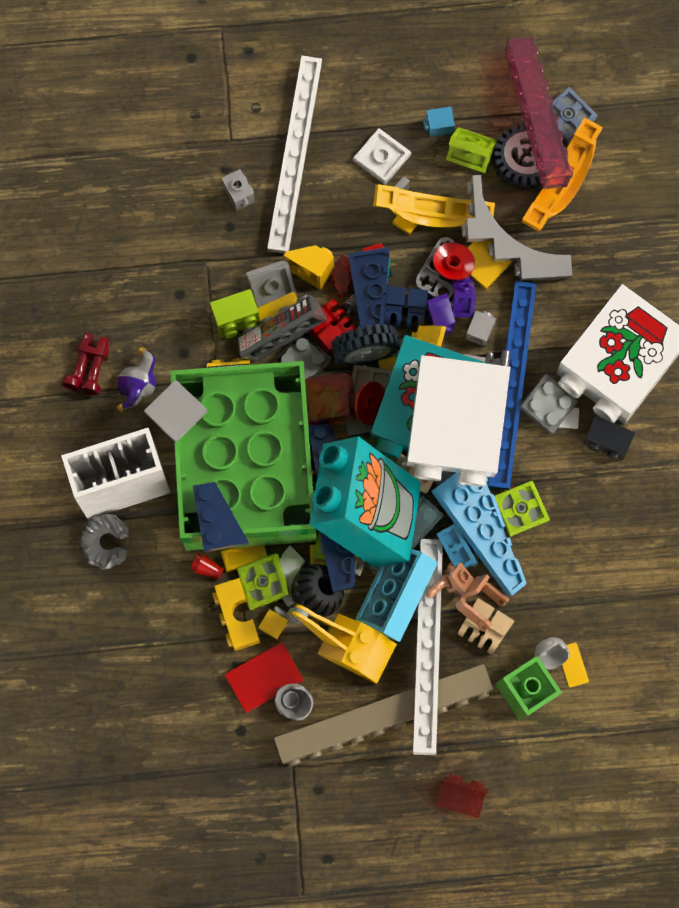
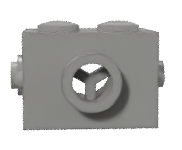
M240 169L222 178L223 188L236 211L255 202L253 189Z

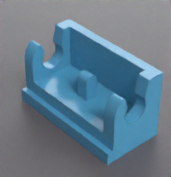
M455 524L437 533L454 567L458 563H462L467 569L470 566L479 564L469 543Z

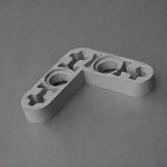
M443 237L437 242L416 278V288L428 290L427 296L432 299L439 296L438 290L440 288H447L450 292L448 295L450 302L454 293L452 285L440 279L441 275L429 266L430 262L433 261L435 251L441 245L454 243L451 238ZM425 279H429V284L433 287L434 284L437 283L434 292H431L432 287L430 285L426 284L425 287H423L421 285L422 282L420 280L424 281Z

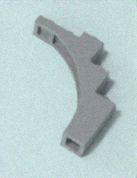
M473 175L470 182H467L468 195L471 194V203L468 204V211L472 218H467L464 221L465 224L461 226L462 237L466 238V242L491 241V244H488V255L492 256V262L517 261L514 265V271L519 281L569 279L572 276L571 255H554L539 252L524 246L508 235L498 225L486 206L482 196L481 175Z

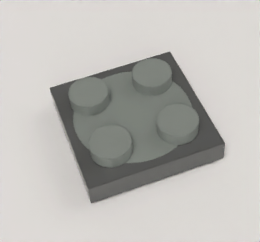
M545 374L519 408L552 435L578 401Z

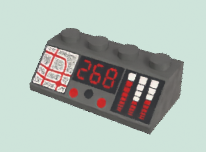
M311 295L301 296L294 305L285 306L278 311L277 315L264 318L257 327H250L244 330L243 335L238 337L241 357L258 362L327 321L318 300Z

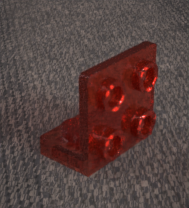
M450 774L449 777H444L435 806L479 818L484 798L489 790L484 788L485 784L477 781H471L470 784L462 782V777Z

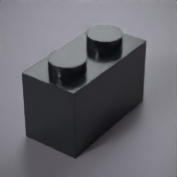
M595 416L583 444L587 445V448L594 452L602 451L607 453V456L613 460H624L635 432Z

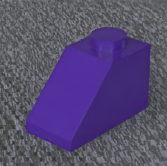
M447 293L428 300L425 315L430 326H445L444 336L450 334L455 328V319Z

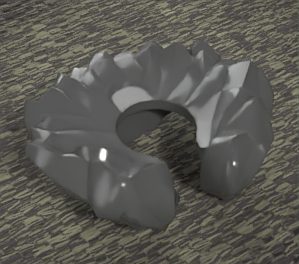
M112 514L96 516L88 521L85 530L81 532L80 544L88 563L98 566L100 570L112 568L116 564L120 565L122 561H125L127 552L125 547L119 546L112 550H105L100 545V538L105 533H111L118 539L129 537V530L125 522Z

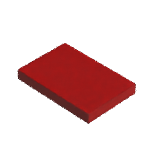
M283 642L225 674L246 714L275 698L278 690L287 684H300L304 681Z

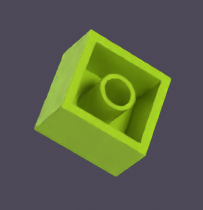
M251 289L210 302L212 315L220 338H232L238 332L260 325L259 311Z

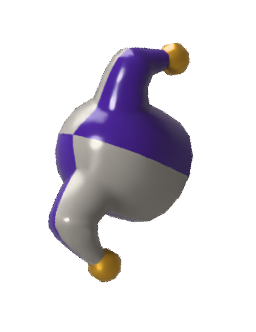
M144 347L138 349V354L143 356L141 363L138 366L125 368L118 376V389L127 398L124 404L120 403L117 406L118 412L123 413L126 409L136 407L142 399L151 396L156 388V378L152 372L156 358Z

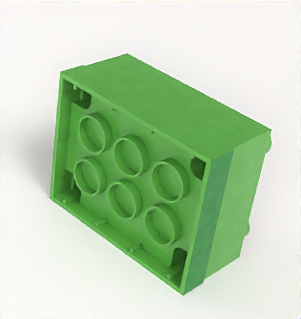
M304 361L170 371L171 384L177 380L208 410L177 443L175 442L180 539L185 550H204L193 485L216 482L249 542V545L238 547L317 542L316 528L309 525L313 506V484Z

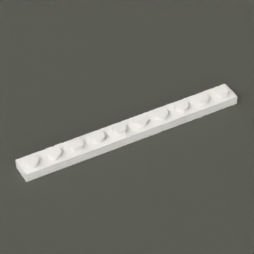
M301 57L267 248L270 252L285 254L290 248L322 65L321 58Z
M421 539L420 552L429 556L438 564L418 605L414 755H436L441 590L433 598H428L426 591L442 576L443 545L440 539Z

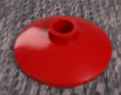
M446 243L435 251L433 265L442 277L448 280L459 281L471 275L475 267V258L472 252L464 245Z
M370 381L365 383L357 394L355 411L358 419L364 424L375 423L385 390L378 382Z

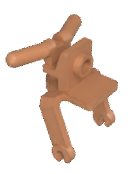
M451 560L444 571V575L426 591V596L433 598L444 586L447 587V591L449 593L453 592L458 600L455 604L457 609L474 622L483 632H486L492 623L465 602L466 598L478 594L481 590L501 607H504L509 601L507 595L499 592L487 582L490 578L487 574L477 576L474 579L462 563H458L454 567Z

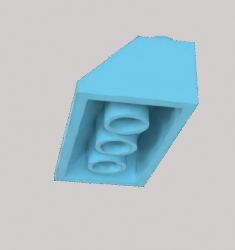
M411 549L409 562L381 566L355 620L381 632L388 638L400 642L438 562L420 551Z

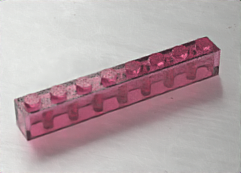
M532 37L508 39L504 52L542 188L567 187L570 179L573 177V169L571 165L569 166L567 160L568 151L563 146V134L557 125L558 117L553 111V99L548 94V82L543 76V64L538 59V47L534 45Z

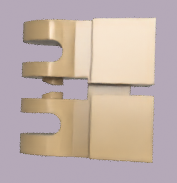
M478 598L472 608L488 619L492 625L485 635H481L480 643L477 647L482 648L485 642L490 640L492 644L487 653L492 655L513 625L514 620L500 611H497L492 616L495 608ZM466 618L458 635L463 637L467 629L471 628L473 633L468 641L472 643L480 635V629L469 618Z

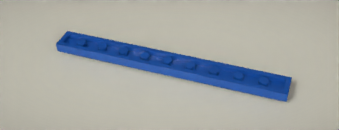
M515 281L506 350L510 351V374L498 472L494 477H489L488 487L510 490L520 415L519 406L522 400L536 284Z

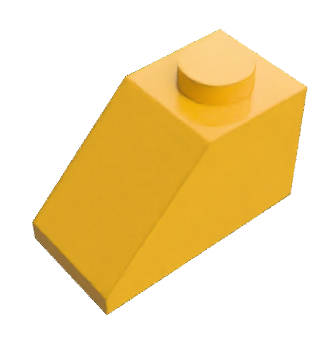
M419 326L417 332H412L411 337L441 347L446 327Z

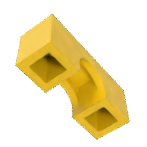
M240 578L214 586L216 592L212 593L216 606L220 605L223 612L219 614L222 626L227 625L229 633L225 634L229 647L233 646L234 650L238 651L260 644L253 619L240 622L233 616L234 609L238 605L247 602Z

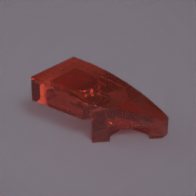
M341 254L331 272V283L335 285L339 299L343 298L352 280L349 258Z

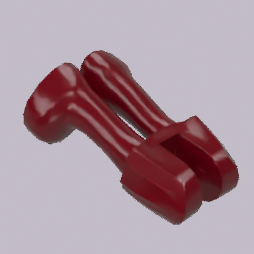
M86 332L76 348L79 355L74 372L71 376H64L61 385L74 392L82 390L86 395L98 396L101 391V387L98 384V376L102 362L107 361L109 357V338L101 336L96 348L92 347L94 335ZM92 359L87 379L82 385L88 360Z

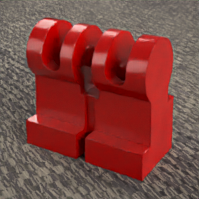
M335 300L329 301L322 307L327 321L308 331L314 339L317 338V343L328 356L333 353L331 343L336 336H341L340 334L343 332L348 333V330L351 329L357 330L356 325L346 328L352 321L349 317L340 320L345 314L343 309L333 312L338 307V303ZM336 321H339L338 324L334 327L331 325Z

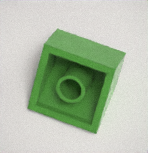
M538 656L495 683L519 721L562 694Z

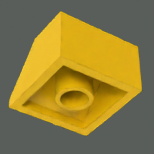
M315 245L287 251L284 254V259L289 264L290 272L319 290L322 289L334 271V256L325 247L319 248Z

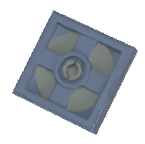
M570 87L539 112V116L566 144L572 140L584 117L593 122L598 116Z

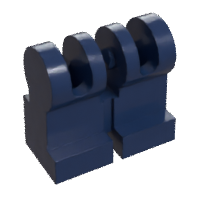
M387 286L384 324L390 325V319L395 317L396 328H400V323L403 321V316H401L402 310H407L408 317L405 316L406 329H411V321L417 320L418 330V327L423 326L428 290L409 288V294L405 296L406 288Z

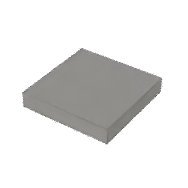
M286 259L246 273L257 308L291 292L296 293Z
M175 380L144 412L177 443L208 410Z

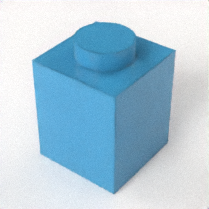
M451 107L427 110L426 118H423V126L425 131L428 130L429 138L454 133L455 124Z

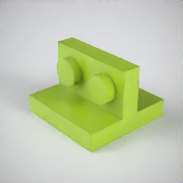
M458 127L451 136L446 160L485 173L497 140Z

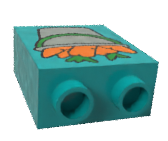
M359 436L323 444V449L319 456L320 466L316 489L312 496L313 506L309 525L373 567L409 562L421 482Z

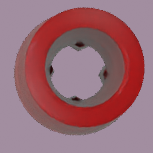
M197 553L190 567L191 570H194L195 574L219 580L224 568L220 567L204 553L203 555Z

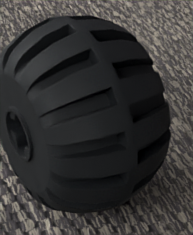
M312 564L305 566L295 575L291 584V597L296 604L306 607L321 617H327L336 612L341 606L344 590L333 593L327 566Z

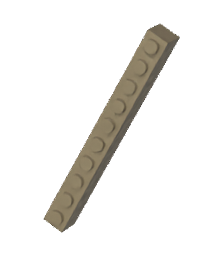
M484 664L438 680L437 715L447 712V707L456 705V708L469 704L468 700L476 697L478 701L490 696L489 692H492L493 687ZM415 688L275 737L274 740L283 765L288 764V767L300 764V759L309 756V759L312 760L322 756V751L330 749L331 752H335L343 748L342 744L351 742L354 745L363 742V737L371 734L373 737L385 734V729L393 727L394 730L405 727V722L413 720L415 716Z

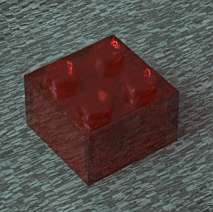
M347 373L305 379L309 422L313 425L356 420L354 384L351 376Z

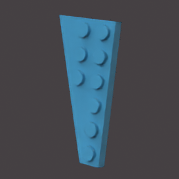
M455 472L431 492L508 597L513 596L527 583L519 561L514 557L510 547L512 546L510 537L507 538L503 527H505L494 494H491L488 488V478L486 476L484 487L464 485L459 483L460 473Z

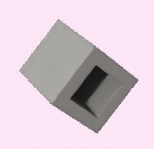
M476 311L465 339L485 347L495 325L496 318L489 312Z

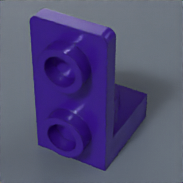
M468 276L459 281L451 280L454 292L453 316L473 318L476 300L473 277Z

